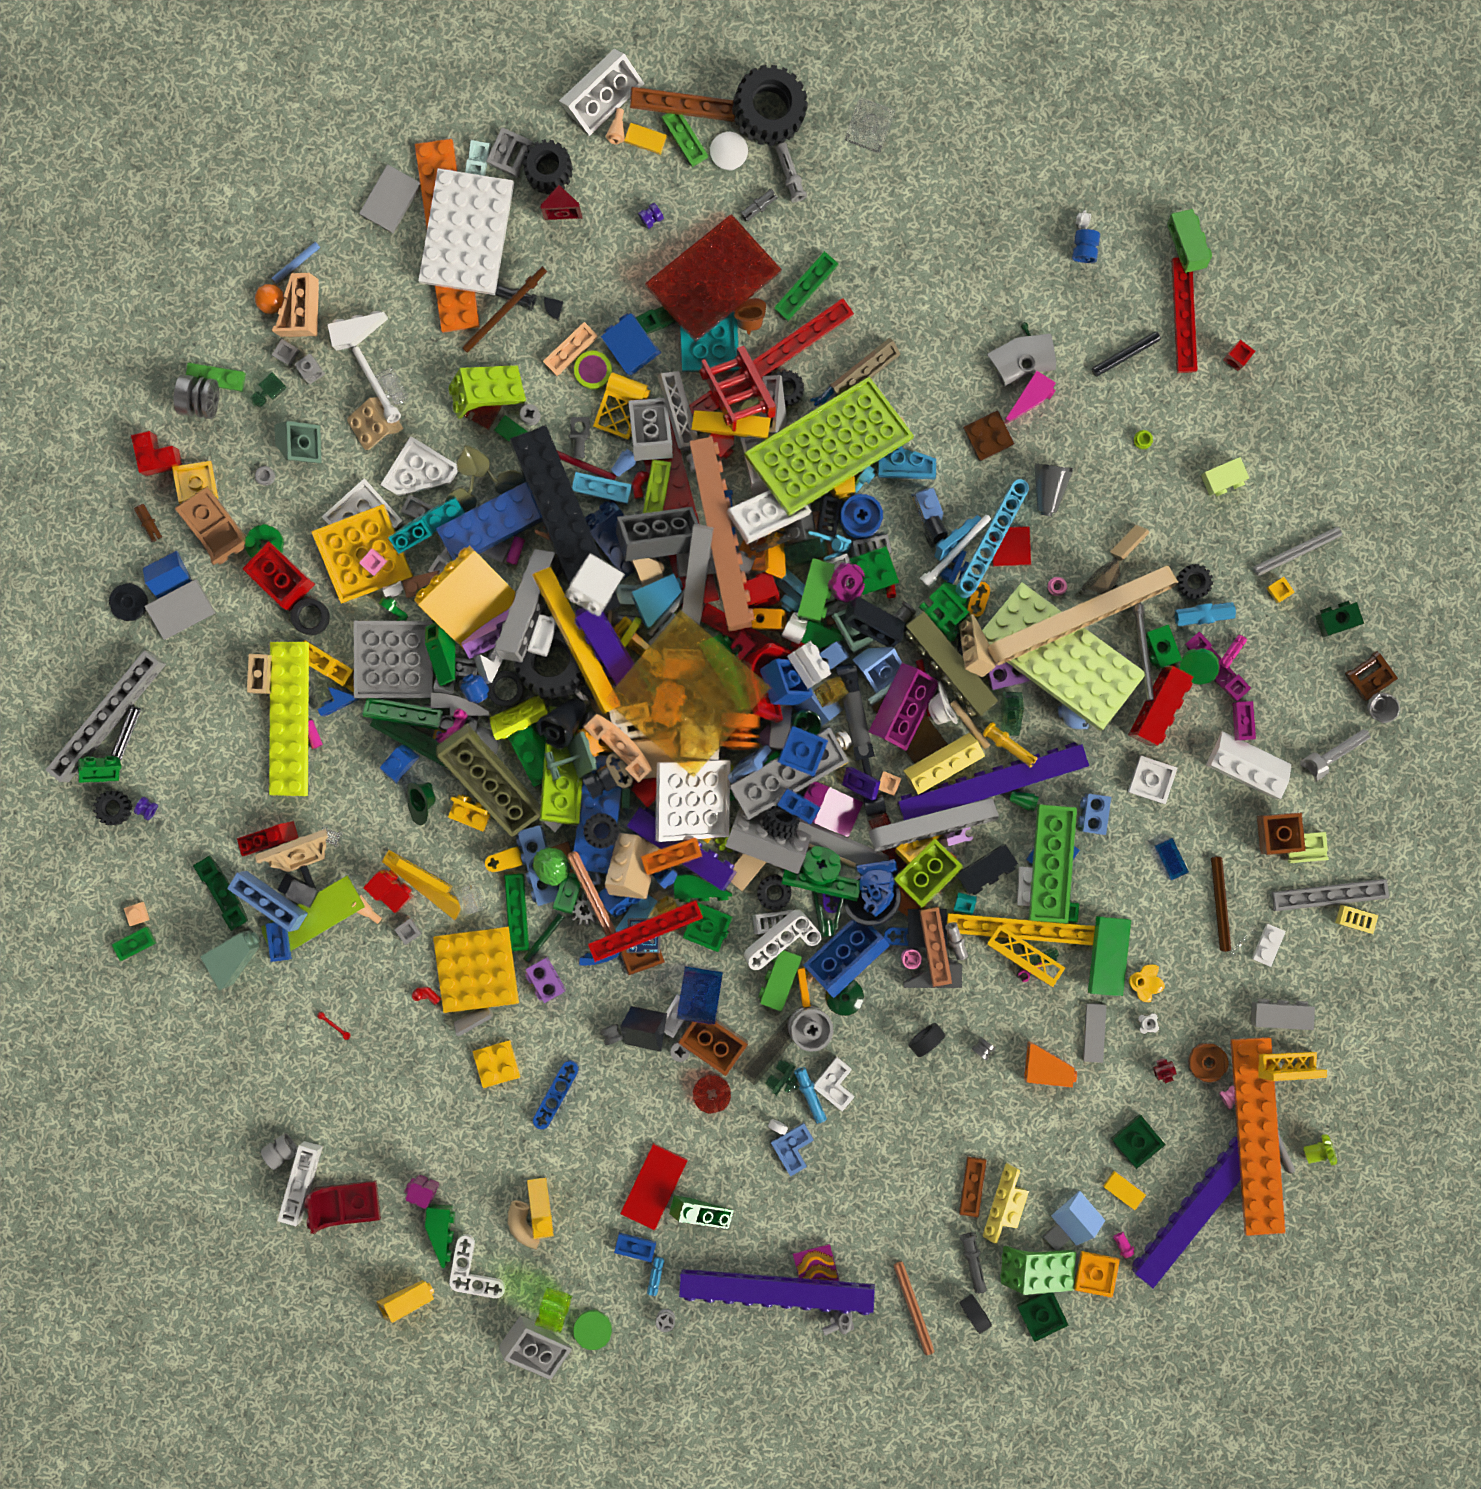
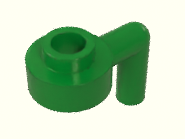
M389 596L386 599L381 598L378 604L398 616L397 621L407 620L408 614L395 606L397 604L395 600Z

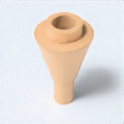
M621 108L616 109L615 119L606 134V139L612 144L624 142L622 121L624 110Z
M360 895L365 907L356 913L369 917L378 924L382 918L372 911L371 906Z

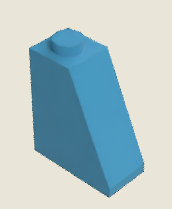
M674 574L631 592V597L646 630L653 626L682 592L681 588H683L681 580L679 577L676 578Z

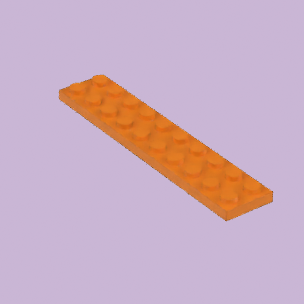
M453 139L415 144L427 228L438 168L458 172ZM435 286L442 333L480 327L475 292Z
M1270 1037L1230 1039L1244 1234L1250 1236L1285 1233L1275 1082L1258 1078L1259 1054H1272V1040ZM1266 1059V1069H1268L1271 1062L1269 1059Z

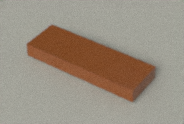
M967 1156L959 1215L979 1217L986 1159Z

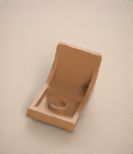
M208 486L175 507L176 511L207 550L212 565L217 563L220 565L228 560L227 556L233 552L237 554L244 549L245 534Z

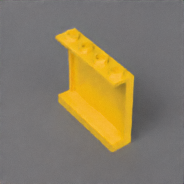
M469 545L459 552L458 557L454 561L447 563L444 570L439 575H435L425 589L419 590L414 600L419 607L463 648L461 643L512 606L516 592Z

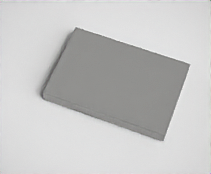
M387 164L359 214L393 234L421 187L420 182Z
M197 579L145 606L164 640L216 613Z

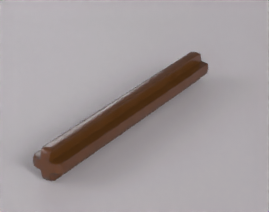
M1220 856L1211 858L1219 946L1220 951L1226 952L1231 951L1223 859Z

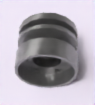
M181 374L176 381L174 389V408L176 413L185 416L196 414L199 418L213 419L217 413L219 402V385L217 380L210 378L207 380V378L203 377L198 380L195 376Z

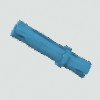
M800 1067L794 1071L800 1085L799 1089L806 1098L815 1123H822L827 1117L814 1090L815 1085L810 1080L806 1068Z

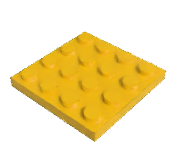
M384 504L311 531L341 604L413 577L404 552L398 554L388 538L395 533V529ZM372 548L387 560V563L375 576L359 564Z
M509 926L433 937L443 1013L519 1003Z

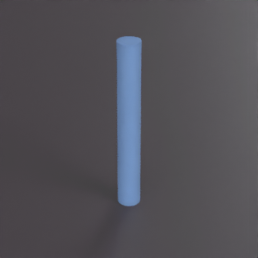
M316 242L310 245L272 277L276 284L279 283L315 253L320 246Z

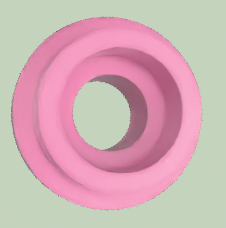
M1054 577L1048 582L1047 588L1051 595L1061 596L1066 592L1067 584L1063 578ZM1055 583L1060 585L1059 590L1054 589Z

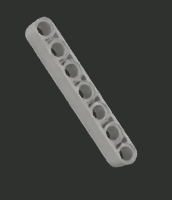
M990 798L878 827L869 831L874 850L882 851L900 846L902 843L909 844L916 840L920 841L988 823L998 819L999 814L994 800Z

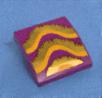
M830 1244L793 1253L799 1278L840 1281Z

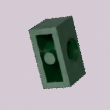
M1350 601L1338 604L1339 608L1332 610L1331 607L1320 610L1321 614L1315 617L1322 637L1364 624L1358 603L1350 604ZM1337 613L1342 617L1341 623L1336 620Z

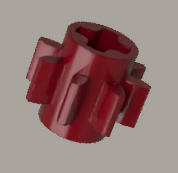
M1165 1058L1157 1060V1066L1153 1067L1156 1079L1158 1081L1162 1080L1165 1084L1174 1081L1172 1076L1177 1075L1173 1062H1167Z

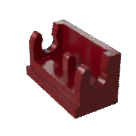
M745 630L739 633L740 636L731 646V649L736 646L739 649L743 647L742 651L737 655L740 660L758 643Z

